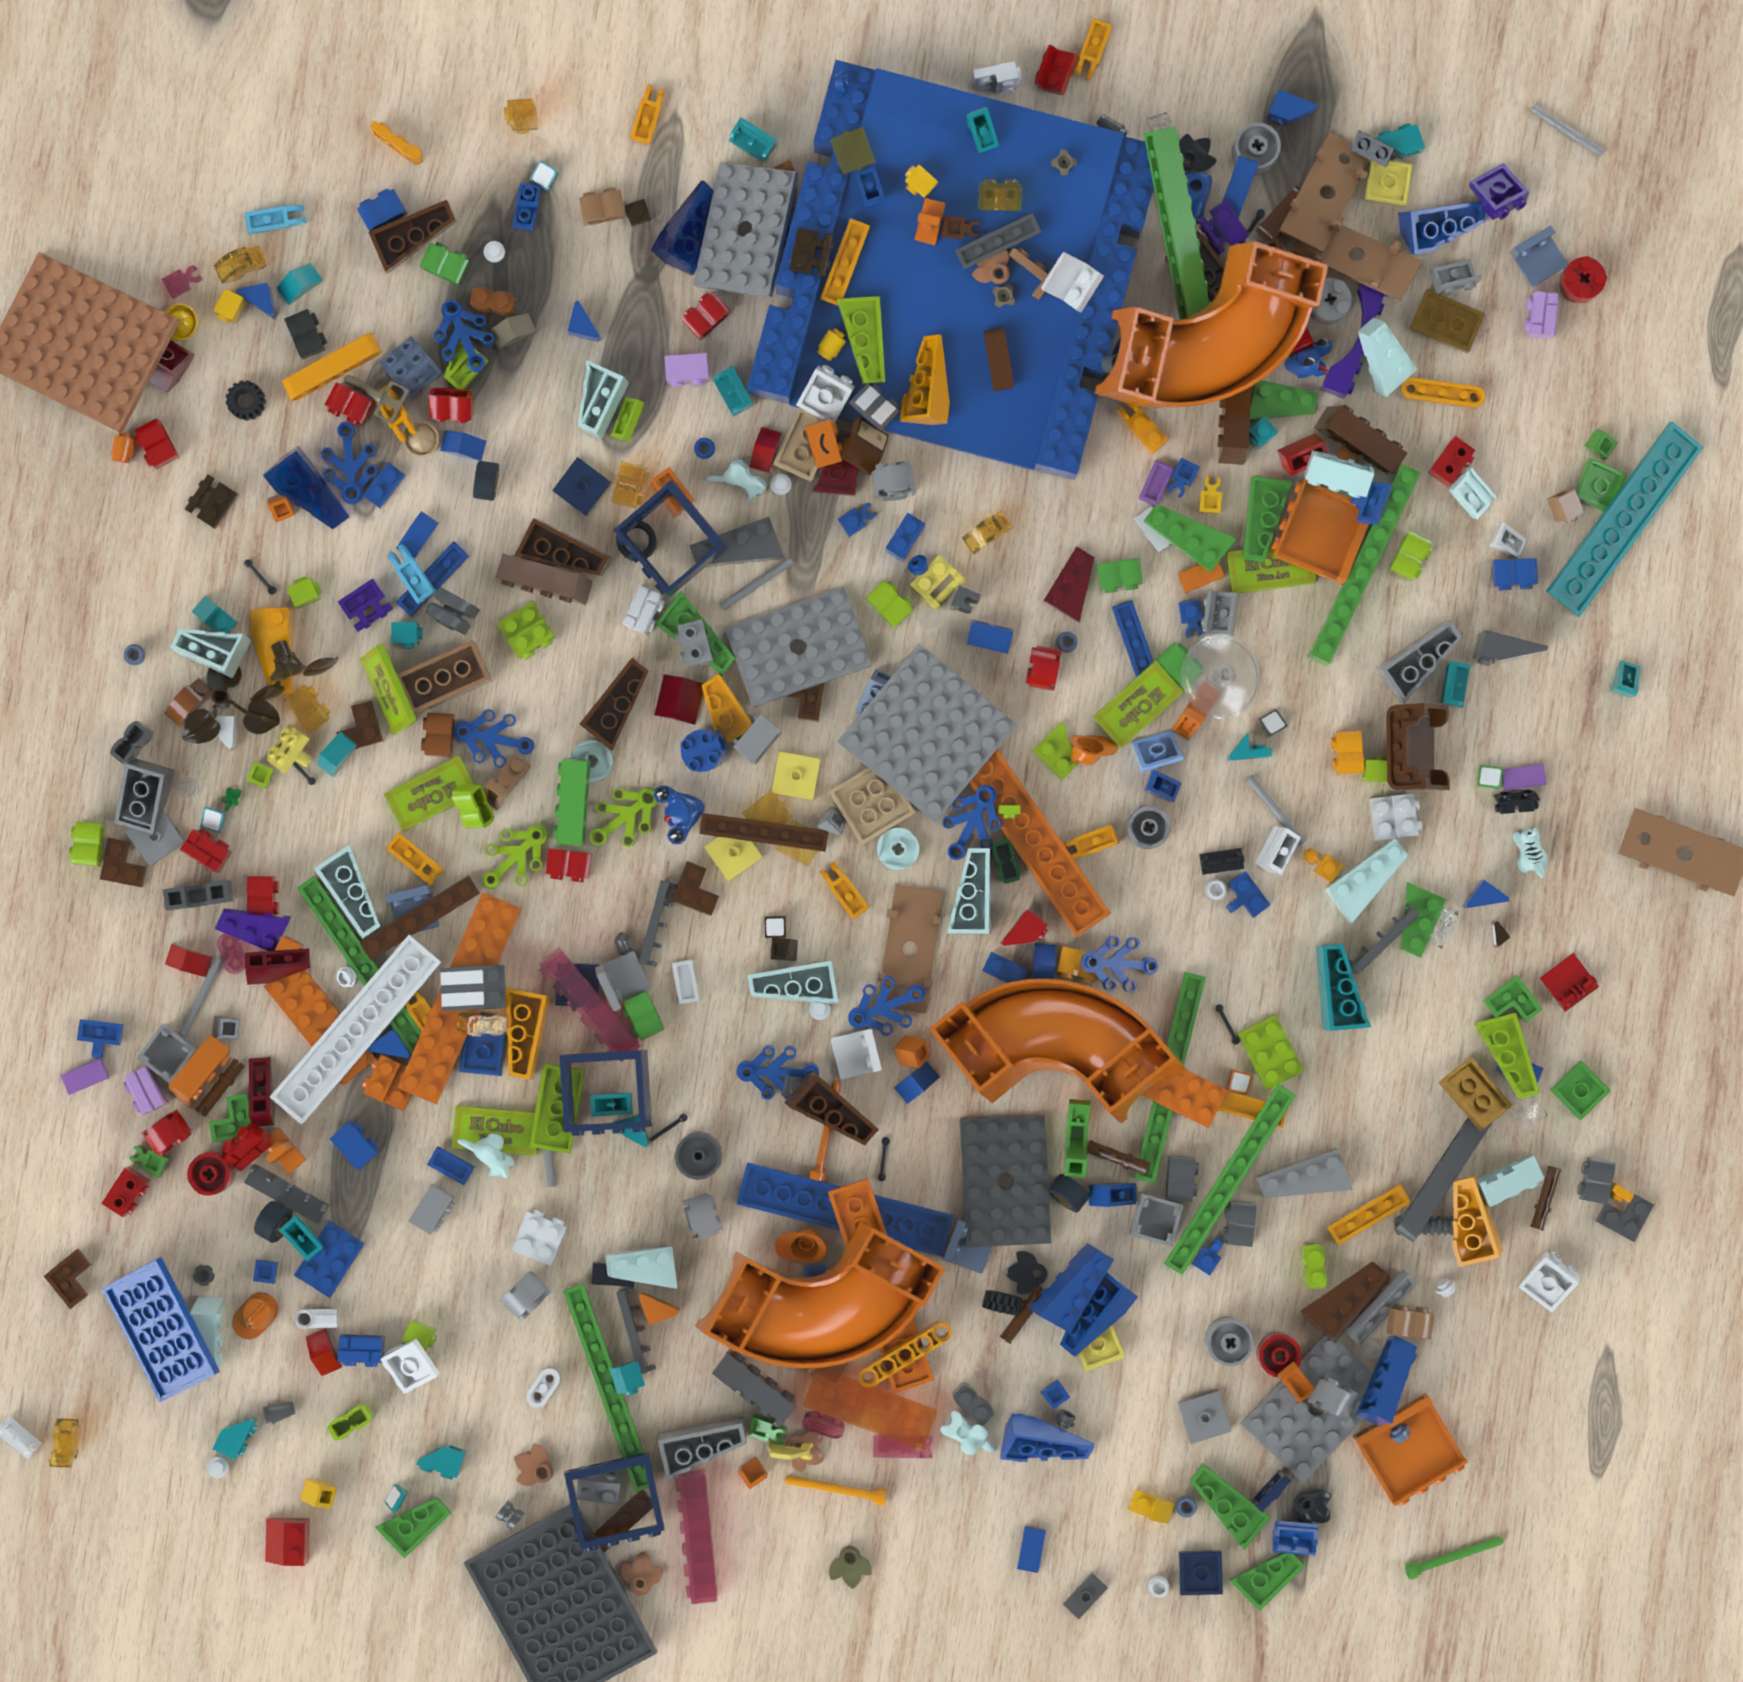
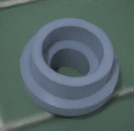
M1071 632L1061 633L1056 640L1058 649H1062L1064 653L1074 651L1078 643L1076 636ZM1069 639L1071 641V644L1069 646H1064L1063 640Z
M137 644L129 645L124 651V659L130 665L141 664L146 656L145 650ZM134 651H137L139 654L136 659L132 658Z
M1399 1423L1391 1428L1389 1437L1397 1443L1404 1442L1410 1436L1409 1427L1406 1423Z
M1185 1495L1176 1501L1175 1508L1180 1516L1191 1517L1197 1510V1504L1191 1496ZM1185 1502L1190 1504V1507L1187 1510H1184L1182 1508V1505Z

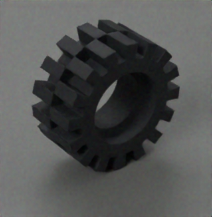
M241 380L238 384H232L233 387H229V393L225 396L227 398L225 402L228 410L238 419H244L245 421H249V419L254 420L257 415L260 416V412L265 410L264 404H266L265 394L262 392V389L255 383L247 380L246 382ZM243 393H250L254 398L253 404L249 408H241L238 404V398Z
M986 1290L982 1307L999 1313L1019 1316L1023 1298L1008 1293Z

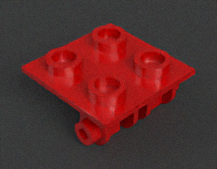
M1574 953L1540 977V980L1564 1012L1568 1011L1599 987L1596 983V978L1588 973Z

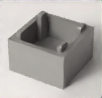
M761 714L759 717H753L755 722L739 741L736 739L733 741L735 743L734 749L754 766L781 735V731Z
M167 1023L160 1026L137 1056V1059L170 1083L199 1047Z
M1140 1192L1129 1234L1173 1246L1183 1204Z

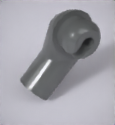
M620 932L614 941L618 953L625 955L634 951L638 958L640 952L630 948L627 942L628 935Z

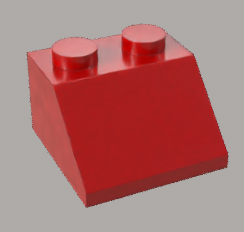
M1026 909L1000 944L1007 946L1035 942L1036 940L1041 941L1048 932L1045 929L1048 924Z
M266 1518L265 1562L282 1566H305L309 1560L310 1519Z

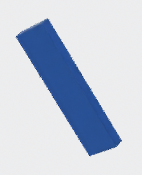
M1240 155L1222 200L1223 202L1228 199L1238 217L1259 164L1257 161ZM1217 224L1214 225L1212 229L1216 236L1222 235Z
M453 541L431 564L424 574L436 592L470 556ZM407 590L396 603L410 617H413L432 596L421 604H417Z
M1131 600L1112 607L1135 677H1137L1153 662L1133 601Z

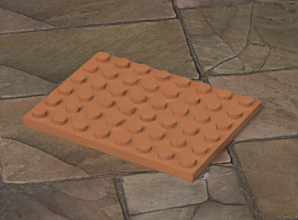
M38 252L0 326V374L122 434L180 320Z

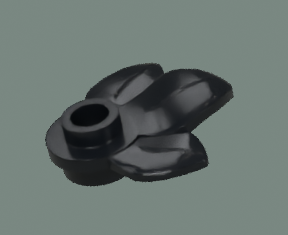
M1186 134L1180 139L1179 147L1183 158L1191 160V164H1183L1184 171L1189 172L1194 169L1205 171L1215 165L1217 159L1208 155L1211 145L1210 138H1200L1193 141L1192 137Z
M1018 1251L1016 1253L1018 1263L1008 1267L1005 1270V1274L1010 1280L1018 1283L1017 1293L1027 1294L1032 1292L1036 1285L1042 1284L1046 1280L1047 1269L1044 1265L1037 1263L1033 1254L1026 1251ZM1039 1270L1041 1275L1036 1278L1033 1276V1271Z
M1320 1489L1314 1490L1310 1494L1305 1492L1298 1494L1294 1499V1507L1298 1511V1522L1312 1524L1313 1522L1322 1524L1328 1522L1331 1515L1325 1505L1330 1501L1331 1494ZM1308 1501L1307 1505L1303 1507V1503Z

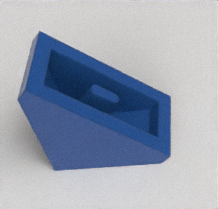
M268 283L242 287L236 290V293L247 302L275 319L274 301L271 287Z
M579 300L574 303L568 327L569 335L596 342L601 341L599 333Z
M445 430L440 451L482 461L487 441L464 432Z
M1152 770L1143 791L1175 802L1181 782L1157 770Z
M1480 880L1464 902L1463 907L1471 908L1509 902V897L1486 880Z
M1035 943L1032 979H1054L1056 945Z
M394 1029L373 1042L367 1049V1051L411 1058V1053Z
M926 1061L920 1069L917 1068L896 1085L894 1089L908 1104L929 1088L940 1076Z

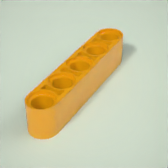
M368 333L290 375L281 383L291 401H297L374 359L382 353V350L373 334Z
M939 1319L869 1361L859 1370L860 1383L865 1387H872L945 1343L951 1337L950 1324L944 1319ZM944 1326L948 1331L945 1335H938L936 1329ZM925 1337L929 1340V1344L924 1347L919 1346L918 1340ZM902 1349H909L911 1354L909 1357L903 1358L899 1355V1352ZM884 1360H890L893 1365L891 1368L885 1369L881 1366V1363ZM866 1371H871L875 1376L871 1380H866L863 1374Z

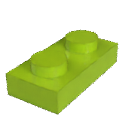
M625 397L610 436L629 442L634 433L638 418L641 415L644 402Z

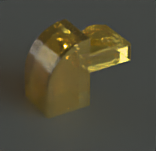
M259 246L248 249L242 247L221 257L214 264V268L222 284L240 280L248 272L264 269L268 264Z
M999 511L971 529L962 539L975 555L988 547L997 538L1009 532L1013 526L1002 511Z
M57 1418L52 1432L54 1447L49 1464L50 1467L71 1468L79 1452V1420Z

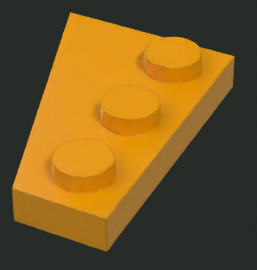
M719 673L701 686L710 712L713 728L724 736L728 745L734 739L743 735L753 722Z

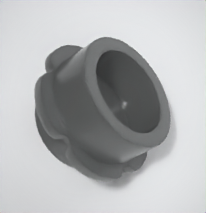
M200 1265L196 1267L193 1278L201 1286H206L214 1280L215 1275L209 1265Z
M1062 1409L1055 1416L1057 1424L1062 1428L1074 1427L1076 1417L1071 1412Z

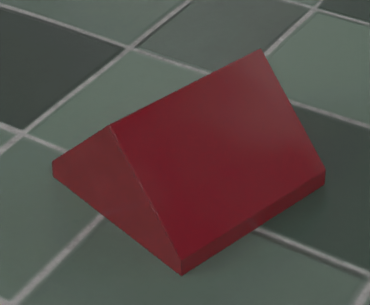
M664 674L654 716L696 725L703 695L701 685L704 683Z

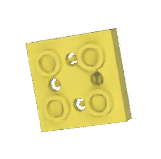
M289 724L287 728L281 731L275 746H272L268 751L266 760L285 774H287L295 761L303 767H307L312 760V756L302 750L309 741V738Z

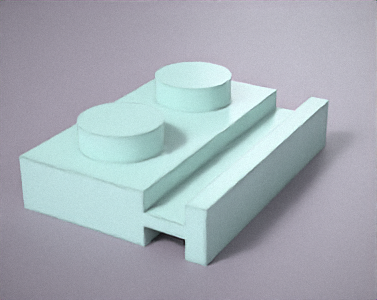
M1467 468L1465 474L1461 475L1449 489L1469 515L1477 520L1491 505L1490 502L1497 498L1473 468Z

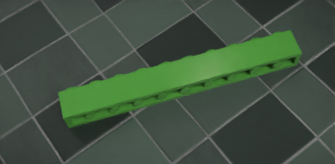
M1175 126L1144 133L1179 320L1198 313L1211 302L1208 299V284L1204 278V263L1199 252L1200 242L1195 231L1196 221L1191 210L1192 200L1187 189L1188 179L1183 168L1184 158L1179 147L1180 137Z
M1401 464L1395 472L1390 483L1392 490L1378 525H1370L1357 552L1348 578L1341 585L1307 657L1326 666L1330 664L1421 474L1420 472L1404 464Z

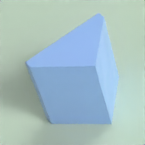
M1172 730L1132 741L1141 773L1184 760Z

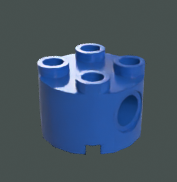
M711 728L693 731L682 740L680 745L681 757L691 771L707 772L716 769L723 764L728 754L726 739L720 732Z

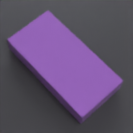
M1155 460L1138 499L1153 506L1159 504L1175 468Z
M1544 764L1503 769V791L1547 785Z
M98 1059L62 1074L61 1078L68 1095H71L109 1079L102 1059Z

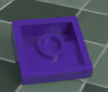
M1504 163L1471 180L1469 183L1470 189L1481 200L1480 207L1492 220L1496 218L1502 220L1509 215L1511 210L1515 208L1516 210H1521L1527 204L1529 191Z

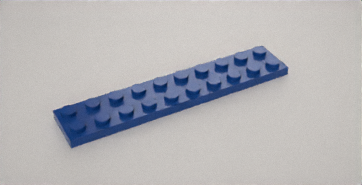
M747 1162L737 1204L840 1230L828 1191L842 1186ZM874 1195L888 1237L908 1248L943 1257L953 1214Z

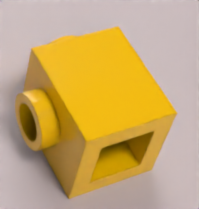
M920 165L917 167L912 166L905 174L907 177L905 182L908 184L906 188L914 196L918 193L924 199L939 183Z
M224 288L213 311L218 315V320L229 324V322L236 324L247 301L243 297Z
M305 1479L300 1499L314 1507L332 1508L337 1487L323 1480Z

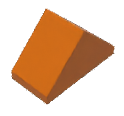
M643 1291L639 1295V1300L649 1325L675 1316L680 1310L679 1307Z

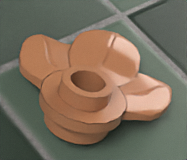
M1007 250L977 263L979 268L973 271L972 276L981 283L992 281L996 284H1002L1006 282L1010 276L1007 266L1009 260ZM997 269H1001L1003 271L1002 277H997L995 275V271Z
M807 1431L801 1436L794 1435L788 1438L785 1446L793 1447L794 1444L799 1443L801 1448L804 1442L813 1444V1447L810 1449V1455H813L811 1460L802 1459L801 1457L790 1460V1464L795 1470L803 1472L806 1464L817 1465L823 1462V1454L817 1447L822 1442L823 1436L817 1432Z
M534 1443L531 1448V1454L521 1453L514 1457L516 1466L522 1471L517 1478V1482L520 1484L532 1486L536 1482L545 1483L552 1478L554 1470L548 1462L547 1451L541 1445ZM545 1468L547 1470V1474L541 1475L539 1473V1469Z
M642 1552L635 1558L633 1564L622 1561L620 1572L622 1579L630 1583L631 1591L641 1596L649 1592L651 1585L660 1581L663 1568L661 1566L652 1567L650 1557L646 1552ZM639 1580L644 1581L642 1588H637L636 1586Z

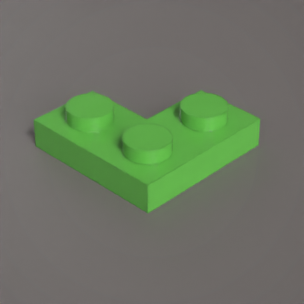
M1518 975L1482 1000L1495 1018L1511 1006L1514 1007L1524 1022H1527L1543 1010Z
M249 1093L226 1097L230 1118L209 1122L212 1143L231 1140L237 1135L241 1127H246L251 1123L249 1118Z

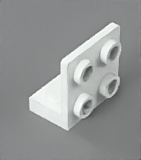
M1063 252L1041 289L1065 301L1077 311L1082 312L1104 275L1087 263Z
M872 1028L831 1039L840 1079L882 1070Z

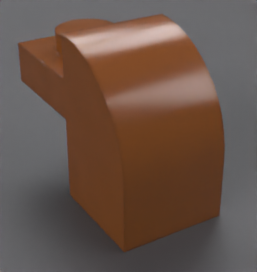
M198 678L191 685H186L174 697L164 714L179 727H182L188 715L212 697L213 690Z

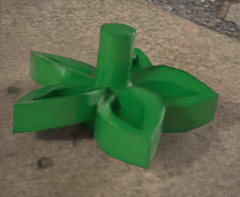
M227 788V796L219 799L226 803L225 811L232 804L234 806L239 805L238 798L241 796L242 790Z

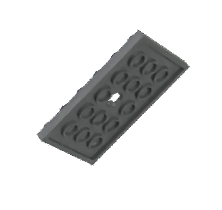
M1045 1115L960 1119L965 1227L968 1228L966 1248L1051 1244ZM1002 1173H1009L1014 1178V1184L1008 1190L1001 1189L997 1184V1179Z

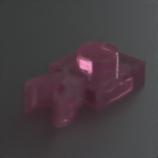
M195 265L190 266L184 274L179 269L162 278L172 299L191 290L189 283H198L203 279L201 275L192 277V272L197 270Z

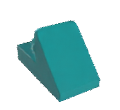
M984 107L966 114L967 126L972 132L979 154L998 147L999 143L988 108Z
M204 596L192 610L203 623L207 624L216 633L224 632L229 634L238 624L236 620L207 596Z
M1247 733L1227 756V761L1268 758L1272 756L1271 748L1265 747V744L1253 745V749L1250 750L1249 735Z

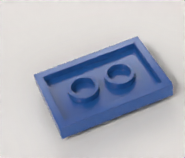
M328 1221L318 1236L323 1248L308 1261L304 1259L294 1276L331 1298L365 1243L333 1222Z

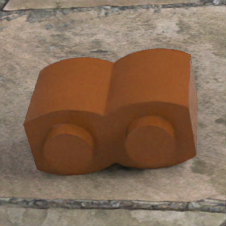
M484 287L472 289L470 304L476 311L481 313L494 312L502 317L514 316L517 301L512 294L505 291L492 292Z
M428 712L427 717L423 718V730H426V737L422 738L421 751H424V755L452 758L455 715Z

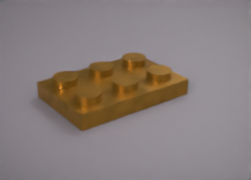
M1426 289L1410 329L1465 353H1469L1485 313Z
M1472 1057L1468 1058L1438 1082L1480 1132L1513 1106Z

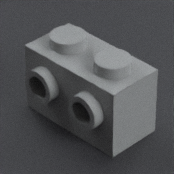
M702 619L678 625V631L675 632L677 643H682L684 651L680 652L683 665L687 664L688 668H693L714 662Z
M432 1184L409 1219V1222L429 1235L434 1231L438 1232L444 1223L441 1220L445 1213L449 1214L455 1206V1203L452 1202L455 1196Z

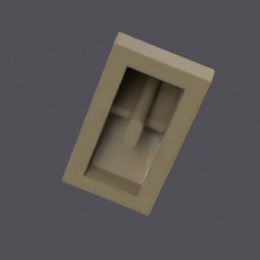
M528 313L508 317L490 330L498 350L537 333Z

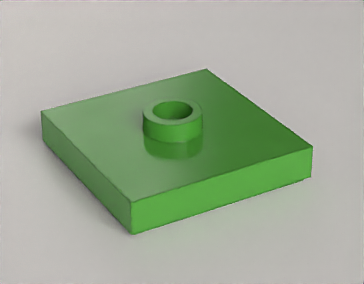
M1588 458L1575 491L1580 501L1605 511L1623 486L1627 474L1595 459Z
M1581 1060L1550 1089L1579 1120H1582L1611 1091Z

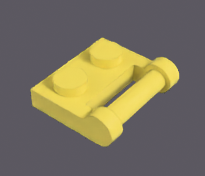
M938 555L929 564L928 570L923 575H919L910 586L930 606L938 611L942 607L941 604L960 584L963 585L966 579ZM951 575L954 579L935 599L932 598L930 594Z

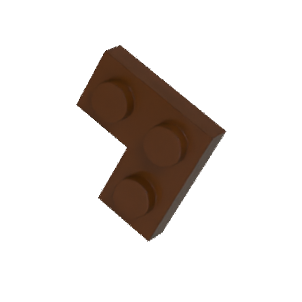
M825 683L787 696L800 699L799 720L819 722Z
M372 700L351 706L356 727L336 732L337 735L342 732L357 745L355 749L384 742Z
M108 838L100 875L101 880L143 887L147 867L126 863L130 842Z
M686 861L671 901L712 916L719 896L700 889L707 868Z
M79 1248L44 1275V1278L69 1309H72L88 1296L87 1292L75 1278L92 1264Z

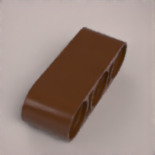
M1295 186L1256 229V232L1267 242L1273 237L1278 238L1282 234L1279 230L1291 209L1290 204L1293 198L1296 199L1300 191L1298 186Z
M1001 327L984 330L993 391L1013 389L1014 382L1005 329Z

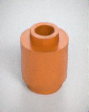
M123 432L122 434L114 435L111 450L112 460L129 464L135 446V439L132 438V434Z

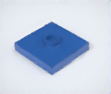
M469 1030L462 1046L459 1072L502 1077L507 1034Z

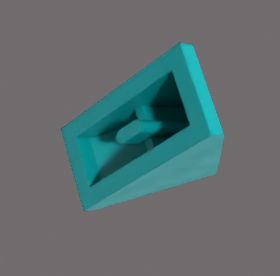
M309 263L289 271L277 286V289L287 303L291 305L321 283L323 279L312 264Z
M1620 660L1610 692L1628 698L1636 696L1639 687L1640 666Z
M340 732L319 754L317 765L329 775L335 777L357 745Z
M632 1093L590 1095L592 1117L633 1114Z
M639 1115L622 1119L616 1122L639 1121ZM625 1129V1133H620L645 1148L649 1144L646 1131L633 1132V1129Z
M296 1215L279 1228V1231L306 1261L323 1248L312 1228Z

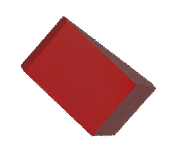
M761 427L754 445L750 468L770 473L782 435L781 432Z
M171 944L165 965L183 972L206 977L212 957Z
M326 1328L306 1336L310 1360L321 1376L342 1368Z

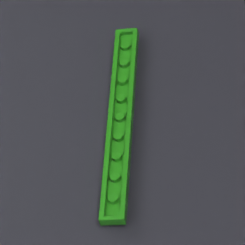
M313 876L298 886L297 889L365 986L379 970V967L374 960L370 961L359 942L361 941L317 877ZM404 1006L390 1024L412 1055L421 1035V1030Z
M1184 972L1167 1040V1046L1183 1065L1185 1064L1206 978ZM1152 1101L1139 1154V1159L1151 1163L1147 1175L1137 1171L1134 1174L1135 1179L1151 1183L1156 1181L1173 1110Z
M1277 1083L1164 1262L1165 1265L1183 1275L1296 1095Z
M582 1283L565 1289L563 1292L622 1458L644 1453L624 1394H617L610 1371L614 1366L585 1285ZM644 1464L626 1468L635 1492L649 1488Z

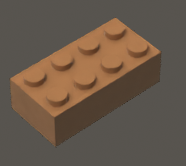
M473 640L397 674L415 716L493 681L477 644Z

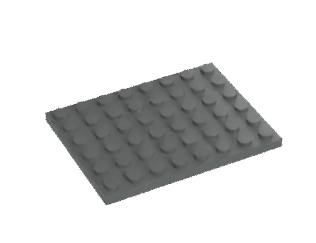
M571 1504L464 1561L466 1569L528 1682H605L658 1653L601 1545L594 1551L586 1552L585 1549L580 1550ZM578 1505L585 1540L596 1538Z

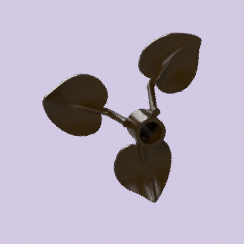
M286 640L278 641L271 646L275 656L276 670L272 673L270 679L276 683L260 689L249 700L256 701L261 699L266 701L273 699L285 690L284 686H280L281 681L302 672L307 677L320 675L332 668L339 658L338 656L336 658H322L305 666L296 657L295 652H291Z
M239 666L233 678L209 668L207 683L214 690L212 693V700L215 703L213 705V715L211 716L210 712L205 709H196L191 712L185 721L182 738L194 744L207 743L215 739L221 729L219 722L215 720L218 708L227 709L231 705L246 714L243 724L253 734H264L275 728L280 723V716L274 706L265 700L251 701L248 710H245L232 700V697L227 692V688H234L239 684L242 678V671Z

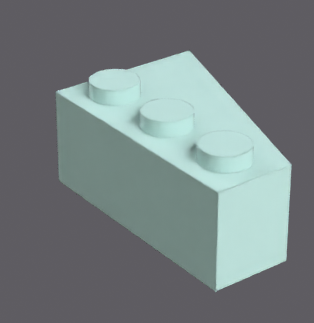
M1373 317L1358 331L1364 356L1367 357L1369 364V374L1373 378L1374 392L1387 397L1410 377L1417 368L1387 324Z
M587 360L578 426L584 432L603 439L629 382L625 377Z
M1313 450L1304 473L1305 479L1312 485H1327L1328 489L1335 492L1344 490L1349 492L1350 496L1356 498L1361 496L1367 497L1375 474L1372 463L1366 462L1365 466L1356 464L1354 459L1348 458L1346 461L1337 458L1336 455Z
M179 629L170 648L186 658L233 678L251 640L244 634L239 633L227 634L224 632L215 633L202 630Z
M1529 1154L1476 1180L1487 1206L1493 1207L1507 1198H1513L1521 1194V1191L1526 1188L1532 1189L1541 1184L1540 1181L1545 1178L1534 1155Z
M667 1245L605 1255L609 1277L678 1289L672 1246Z
M198 1296L190 1314L217 1367H221L223 1355L220 1354V1347L223 1341L221 1330L224 1298Z

